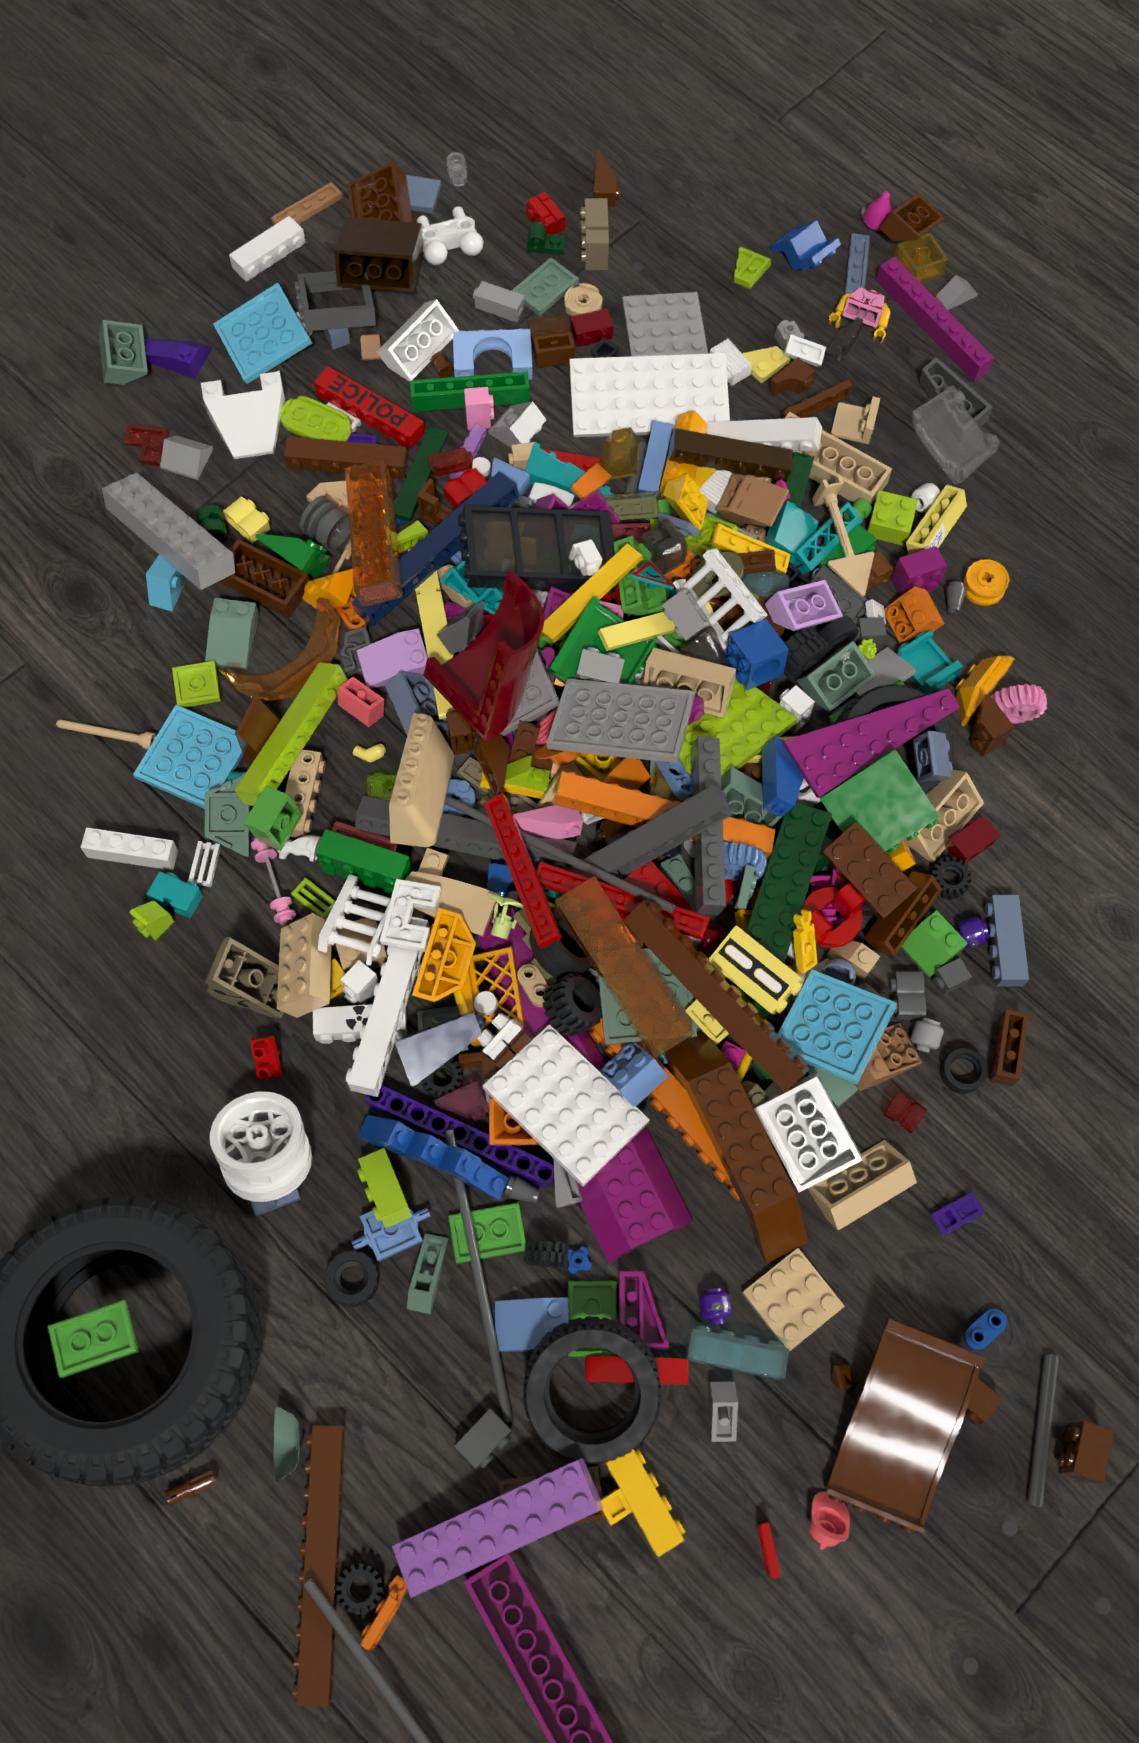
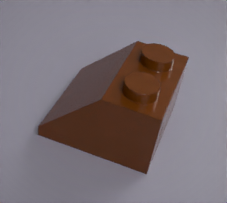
M989 693L985 695L975 713L970 738L973 748L982 757L1003 746L1014 728V725Z

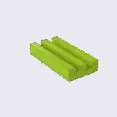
M306 877L291 892L293 898L312 913L327 920L336 902ZM305 885L331 905L327 907L303 887ZM301 892L302 894H304L325 912L322 913L320 910H318L315 906H313L310 902H308L298 893Z

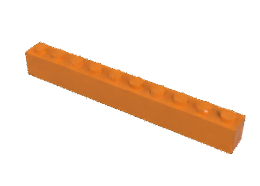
M562 771L557 781L552 804L631 826L641 827L648 820L657 818L667 809L674 808L682 802L666 800L658 795L651 796L636 789L629 790L614 783L608 784L600 782L596 778H586L578 776L574 772ZM728 817L723 820V842L749 844L751 847H757L758 850H762L766 858H768L772 853L776 829L769 828L764 824L750 823L742 818ZM694 837L687 841L694 842Z
M600 1019L599 1024L590 1028V1036L596 1043L601 1042L606 1048L605 1052L611 1060L626 1045L630 1044L605 1045L602 1019ZM636 1042L657 1061L668 1075L648 1095L651 1098L650 1103L658 1112L662 1111L667 1116V1123L674 1130L677 1128L683 1134L681 1136L683 1141L689 1147L693 1146L699 1152L697 1154L699 1159L705 1165L709 1164L714 1169V1176L721 1183L725 1182L730 1187V1194L739 1201L740 1199L686 1089L643 1042Z

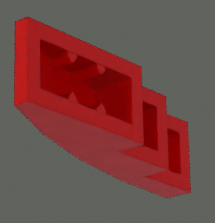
M586 1356L585 1382L635 1384L633 1375L622 1358L618 1356ZM654 1357L661 1385H689V1359Z

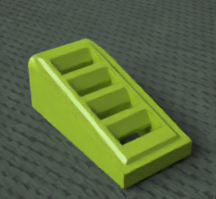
M415 521L386 542L388 555L393 556L413 548L417 542L428 535L427 529L419 521Z

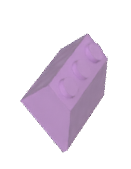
M826 580L779 591L765 603L773 622L792 631L843 617Z

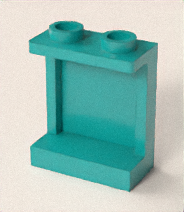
M932 630L925 634L924 632L918 634L914 641L909 644L907 642L902 644L897 650V655L915 667L916 673L910 678L926 695L933 693L958 677L963 667L958 660L952 663L932 640L934 634Z

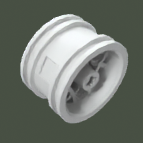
M272 1092L245 1094L227 1104L217 1114L212 1123L210 1145L220 1165L227 1186L241 1198L254 1202L276 1200L291 1193L306 1178L312 1163L311 1146L304 1131V1125L297 1107L286 1097Z

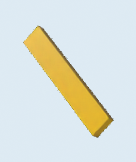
M626 544L544 621L542 634L555 643L576 623L588 601L593 596L600 600L643 559L642 554L629 544Z

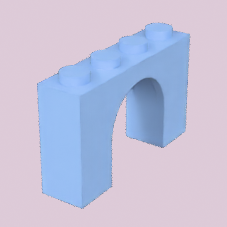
M530 329L453 332L455 377L474 376V361L476 357L483 351L495 349L505 352L511 358L513 373L528 372V378L532 380Z

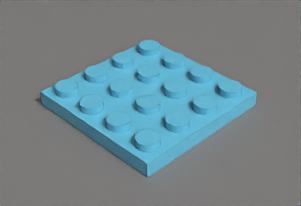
M276 283L213 323L246 384L312 344L279 283Z
M175 705L133 776L142 782L205 809V793L222 786L225 780L228 779L229 772L235 771L244 755L235 735L236 730Z
M811 970L777 1035L780 1038L786 1039L791 1046L790 1049L796 1055L802 1056L807 1064L857 1085L897 1005L896 1002Z

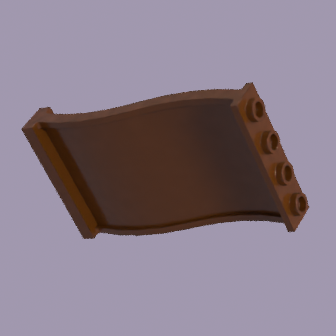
M886 1316L871 1366L840 1443L828 1482L824 1488L826 1493L829 1494L828 1497L838 1503L847 1501L853 1504L852 1507L859 1512L867 1514V1511L877 1514L876 1517L879 1520L891 1524V1521L901 1524L903 1530L915 1534L916 1531L924 1533L925 1521L936 1487L962 1424L985 1357L980 1353Z

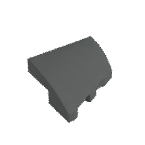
M366 626L345 632V645L340 654V667L346 676L362 674L356 650L372 644Z

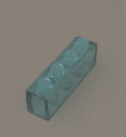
M697 1325V1329L692 1328L690 1331L686 1359L695 1363L782 1381L786 1375L789 1348H784V1343L769 1341V1344L760 1343V1338L745 1336V1339L735 1337L733 1332L722 1330L721 1334L711 1332L709 1327Z

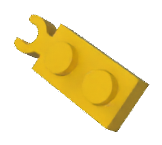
M802 909V915H794V923L797 925V929L793 931L797 972L805 973L818 963L814 924L810 923L811 912Z

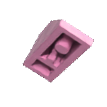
M554 805L513 814L519 830L528 835L555 839L581 835L583 818L580 812Z

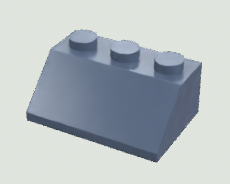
M400 671L385 686L406 735H408L413 713L429 715L441 733L448 731L446 718L439 719L433 685L423 674Z

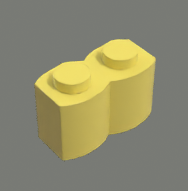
M240 497L223 511L227 522L252 544L258 540L255 537L256 534H265L270 530L268 516L264 512L260 513L256 510V506L250 499L246 500Z

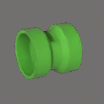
M859 498L853 503V509L863 522L864 518H867L872 513L871 505L863 498ZM845 511L844 517L847 520L851 518V516L848 514L847 511Z

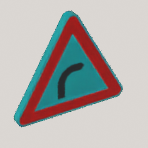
M650 561L645 562L630 575L631 578L640 580L642 583H649L648 589H656L657 586L673 590L675 587Z

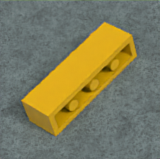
M632 1449V1452L624 1457H617L616 1460L608 1461L605 1464L618 1488L621 1489L656 1557H659L685 1541L682 1537L685 1531L679 1520L673 1521L668 1511L672 1510L666 1497H660L655 1489L659 1486L652 1472L647 1474L643 1464L646 1461L639 1449L636 1451Z

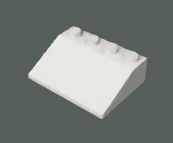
M816 1072L796 1082L788 1091H781L754 1108L798 1192L862 1161L857 1146Z

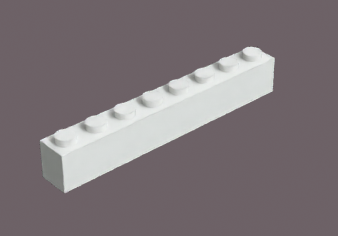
M411 917V925L430 928L428 920ZM388 946L387 955L389 956L387 962L382 964L380 972L382 978L380 983H377L375 986V999L367 1010L368 1021L361 1028V1042L353 1053V1060L355 1061L353 1067L348 1069L346 1075V1082L351 1091L378 1097L423 955L422 951Z

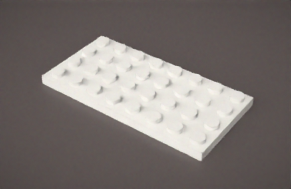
M726 353L570 359L569 361L573 437L650 435L654 420L673 424L674 432L678 415L695 410L705 422L730 421Z

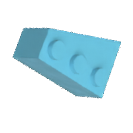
M160 555L146 572L149 605L173 611L187 581L184 575Z

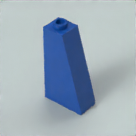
M775 736L762 748L763 809L782 817L795 806L804 777L782 744L784 740Z

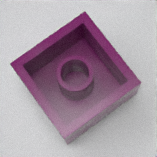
M937 546L899 558L891 581L899 597L914 586L932 592L938 588L947 564Z

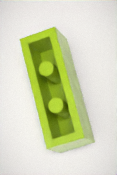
M385 1148L359 1158L358 1161L361 1168L357 1169L362 1183L366 1181L368 1184L365 1192L369 1202L374 1201L376 1207L372 1208L377 1222L382 1220L385 1228H388L411 1218V1212Z

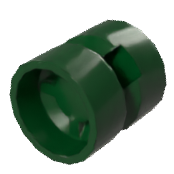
M206 505L199 508L197 511L198 524L219 542L224 541L227 537L222 508L216 505Z

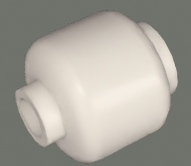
M932 483L921 485L911 496V498L918 500L916 510L921 513H927L941 492Z

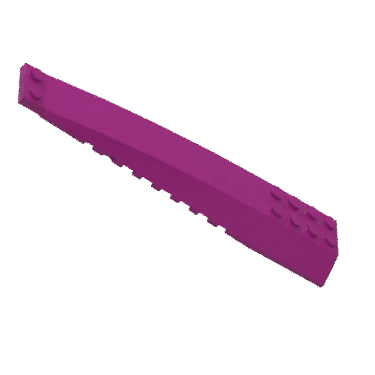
M513 908L507 909L506 915L512 917L511 922H513L515 912ZM494 916L490 918L484 937L475 934L481 945L480 950L482 953L512 947L517 973L522 966L527 964L533 965L531 961L535 956L522 940L527 933L518 922L515 929L511 928L508 939L490 934L494 924L492 922ZM508 954L500 956L495 964L504 969L509 962ZM494 966L489 971L493 982L502 972ZM530 972L525 974V977L527 978L533 976V974ZM505 974L498 985L508 990L512 984V978ZM519 984L525 1028L536 1037L550 1024V1020L546 1017L544 1013L546 1011L543 1007H536L530 1002ZM496 987V992L501 1000L505 992ZM538 991L536 993V995L543 996L544 994L543 991ZM508 996L502 1007L511 1012L516 1005L515 999ZM562 1031L558 1032L598 1071L605 1066V1060L587 1031L573 1037L563 1035ZM645 1127L584 1187L578 1183L582 1196V1202H579L608 1264L629 1254L630 1250L669 1231L674 1232L693 1223Z

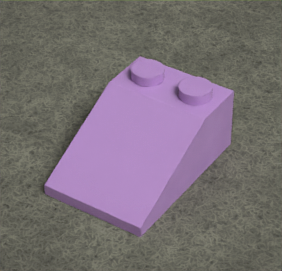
M419 629L399 632L356 650L365 684L370 689L386 686L400 671L424 674L427 654Z

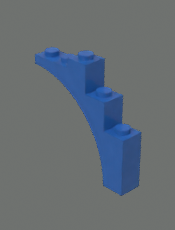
M367 1115L357 1137L374 1147L385 1148V1150L428 1165L496 1200H500L509 1180L508 1177L481 1162L479 1157L466 1149L449 1146L432 1135L415 1132L395 1120Z

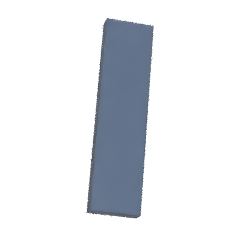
M851 233L845 294L855 292L858 288L865 289L869 235Z

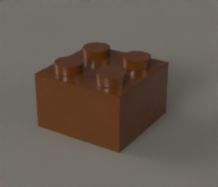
M1087 1421L1069 1423L1063 1434V1441H1066L1064 1451H1061L1058 1457L1059 1473L1086 1483L1104 1482L1114 1431Z

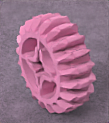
M1034 684L1010 685L1009 688H1002L1001 691H996L995 694L991 695L1011 723L1018 724L1028 720L1032 721L1033 718L1040 717L1047 709V698L1044 690Z

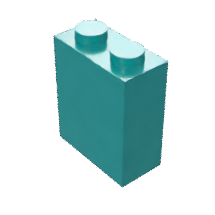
M786 501L783 503L772 527H769L764 543L791 554L789 562L797 567L802 563L794 552L816 532L819 521L798 508L794 503ZM804 549L802 553L808 558L810 549Z

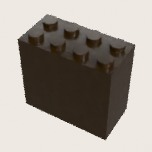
M346 217L335 247L337 286L362 288V285H369L370 289L413 293L423 260L422 223ZM365 268H366V271H367L368 280H367L366 277L362 274L363 269H365Z

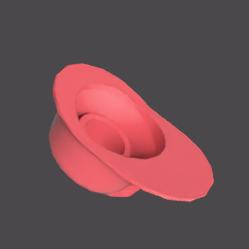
M819 1492L814 1496L809 1524L810 1534L819 1543V1549L821 1550L826 1546L834 1547L840 1541H845L849 1537L850 1515L846 1504L830 1499L828 1497L829 1494L826 1492Z

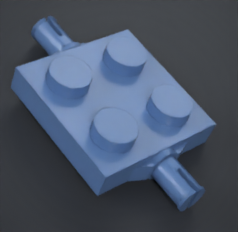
M427 1207L416 1213H413L409 1208L412 1215L411 1218L388 1228H385L382 1220L377 1222L373 1211L361 1215L360 1218L364 1226L365 1236L351 1241L355 1251L369 1245L374 1250L378 1262L423 1242L418 1231L417 1222L431 1217Z

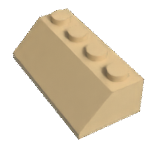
M653 648L646 661L643 686L694 691L695 698L699 696L704 701V713L724 718L734 687L736 669Z
M952 770L950 778L942 780L933 790L926 794L940 815L937 818L938 823L929 829H926V827L918 830L919 835L910 841L904 839L908 846L929 862H935L946 849L945 846L949 841L948 837L956 830L961 831L984 804L967 772Z
M885 1140L861 1153L862 1161L808 1188L825 1218L837 1230L847 1226L917 1183L910 1161Z

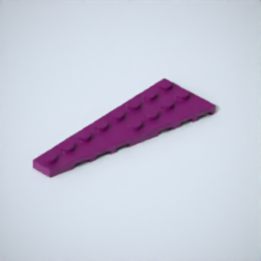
M946 689L790 738L782 744L818 798L960 708V705L951 691Z

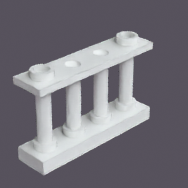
M711 549L702 555L706 560V564L687 582L685 579L675 580L673 584L676 587L677 593L689 589L712 624L707 629L713 635L714 642L724 650L727 649L731 633L740 630L749 621L759 622L768 615L717 549ZM711 570L718 575L719 581L699 598L692 588ZM724 587L728 588L731 592V598L715 613L711 614L705 604ZM736 604H740L744 609V615L724 631L717 621Z
M349 874L319 934L318 951L327 953L330 945L335 943L367 952L366 965L370 966L374 957L378 958L381 951L380 937L391 898L361 890L357 886L358 877ZM360 898L387 906L385 913L354 905L352 904V899ZM353 913L380 921L378 928L347 920L345 919V914ZM345 928L372 936L373 939L369 944L338 935L337 930Z

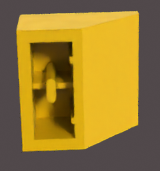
M687 473L667 481L663 496L682 520L690 522L701 530L709 503L707 497L701 493L696 482Z

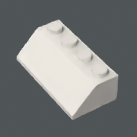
M437 299L425 302L377 353L389 369L410 381L430 362L433 354L441 351L453 339V332L459 330Z

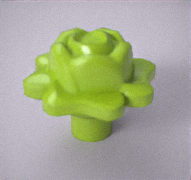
M871 638L868 640L863 639L861 645H857L866 660L875 657L877 648Z

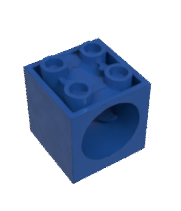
M764 619L729 635L725 663L726 666L736 669L738 683L742 684L748 691L783 675L789 649L768 620Z

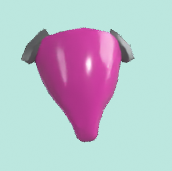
M885 191L879 198L872 201L867 208L861 207L860 214L862 220L869 228L882 231L880 227L891 211H893L889 201V193Z

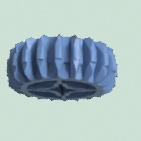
M724 842L725 880L741 882L746 865L755 867L753 875H757V879H761L765 875L767 858L762 850H758L757 847H751L749 844Z

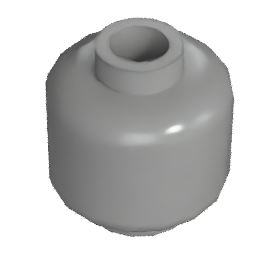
M928 1018L916 1021L911 1041L917 1044V1050L929 1053L930 1049L936 1050L939 1048L944 1034L943 1028L940 1027V1022Z

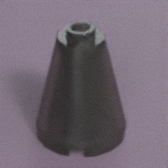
M712 626L704 629L678 650L684 656L731 667L718 635Z

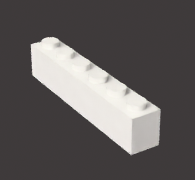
M817 417L706 422L708 424L706 434L805 452L819 450L822 426Z

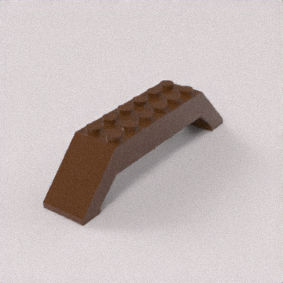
M703 1030L697 1032V1037L683 1038L661 1048L670 1070L674 1072L685 1087L749 1217L756 1240L755 1243L765 1264L809 1243L796 1192L730 1061Z

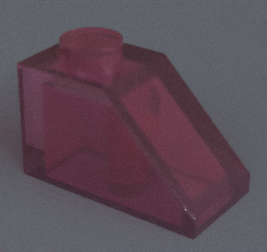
M477 1081L434 1100L438 1111L466 1121L471 1119L477 1121L485 1117V1113L489 1111Z

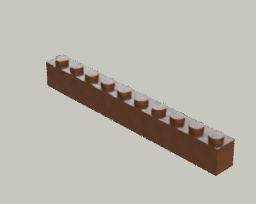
M649 899L641 902L623 922L784 1092L788 1091L808 1072L809 1068L807 1067L806 1060L802 1056L796 1055L790 1049L789 1042L783 1037L780 1038L774 1032L772 1024L767 1020H763L757 1014L758 1011L751 1003H746L741 997V992L735 986L728 984L725 980V975L719 969H714L709 964L708 957L703 952H698L692 946V940L685 934L682 935L676 929V923L672 919L666 918L660 912L661 908L657 903Z
M312 1426V1432H308L307 1447L311 1448V1456L306 1459L305 1467L306 1474H309V1485H305L304 1501H308L307 1512L303 1513L302 1527L306 1529V1540L301 1542V1556H305L304 1567L300 1568L299 1584H304L312 1578L336 1611L345 1427ZM303 1586V1595L298 1597V1612H302L301 1624H297L296 1641H300V1651L295 1653L294 1669L298 1670V1681L293 1683V1699H297L296 1706H329L332 1704L335 1629Z

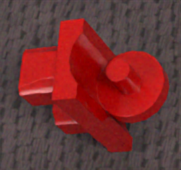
M274 1036L251 1038V1052L256 1065L257 1078L260 1080L280 1077L282 1075L278 1056L280 1050L276 1047Z

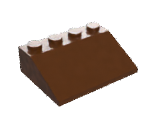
M394 161L347 184L352 218L413 222L406 175Z

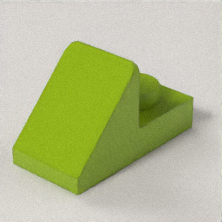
M527 756L507 764L505 784L545 792L548 787L550 771L530 767L532 756Z

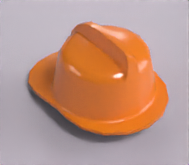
M547 745L538 749L534 754L538 759L550 758L555 764L560 766L570 764L581 755L580 752L547 749Z

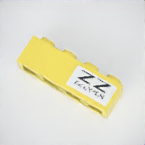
M949 485L944 487L907 540L908 555L934 546L939 548L967 507L964 489Z

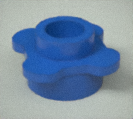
M581 1247L576 1251H568V1271L575 1274L577 1271L582 1270L588 1271L591 1268V1262L588 1261L587 1248ZM577 1258H580L581 1260L579 1263L576 1262Z

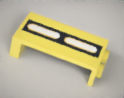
M737 925L709 958L711 965L719 969L728 979L773 1015L776 1012L780 1014L788 1004L786 999L791 994L796 995L803 986L800 983L803 979Z

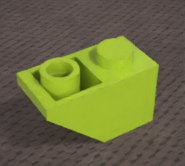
M155 901L133 908L129 912L134 918L132 923L137 927V930L145 938L150 936L155 941L174 923L171 915Z

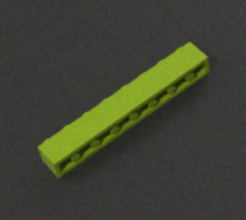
M318 663L236 787L235 792L245 805L254 806L259 794L263 792L266 786L277 790L336 699L338 687L348 680L340 665Z

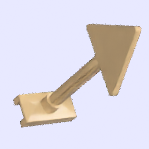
M842 476L837 477L834 484L828 485L827 479L822 480L812 500L814 506L826 504L829 507L845 558L831 560L827 565L857 594L864 597L874 552L854 555L837 505V495L844 485Z

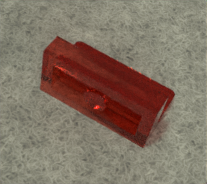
M464 447L427 457L434 478L472 469L473 457L471 451L467 452Z

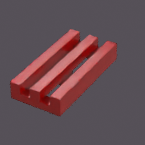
M769 1522L757 1524L767 1577L771 1579L779 1578L781 1575Z

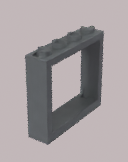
M365 268L363 269L362 274L368 280V275ZM336 271L297 274L298 282H295L300 323L305 324V331L376 325L374 304L369 285H362V288L339 287L336 281ZM361 289L364 305L309 310L306 293Z

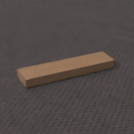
M331 182L272 216L271 221L276 225L290 216L297 224H300L341 200L343 195Z

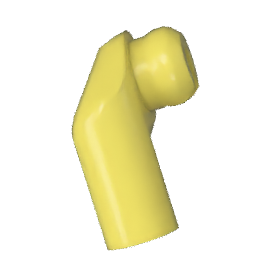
M377 744L366 750L357 745L353 750V755L367 762H374L384 756L386 748L382 744Z

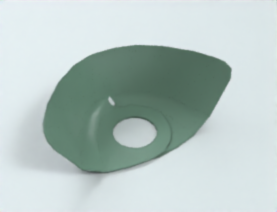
M279 1407L275 1408L273 1456L276 1482L294 1471L299 1462V1423L293 1414Z

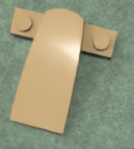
M427 848L418 872L412 871L405 881L440 886L441 893L436 910L414 907L411 917L425 919L426 915L436 918L438 908L461 914L469 931L484 937L497 903L496 900L489 898L487 895L488 893H498L442 877L449 856Z

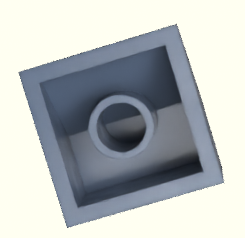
M928 731L913 739L918 783L941 781L950 778L953 768L951 761H949L948 752L950 744L946 739V733Z

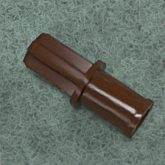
M210 1470L192 1479L188 1477L185 1482L166 1489L165 1496L166 1498L170 1497L167 1500L168 1504L172 1506L190 1496L194 1498L197 1493L216 1485V1475Z

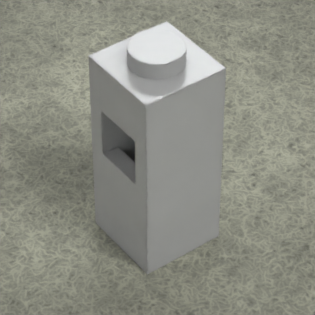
M484 281L474 290L475 308L514 322L519 320L524 310V295Z

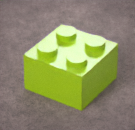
M879 490L867 531L878 540L905 546L910 535L918 500Z

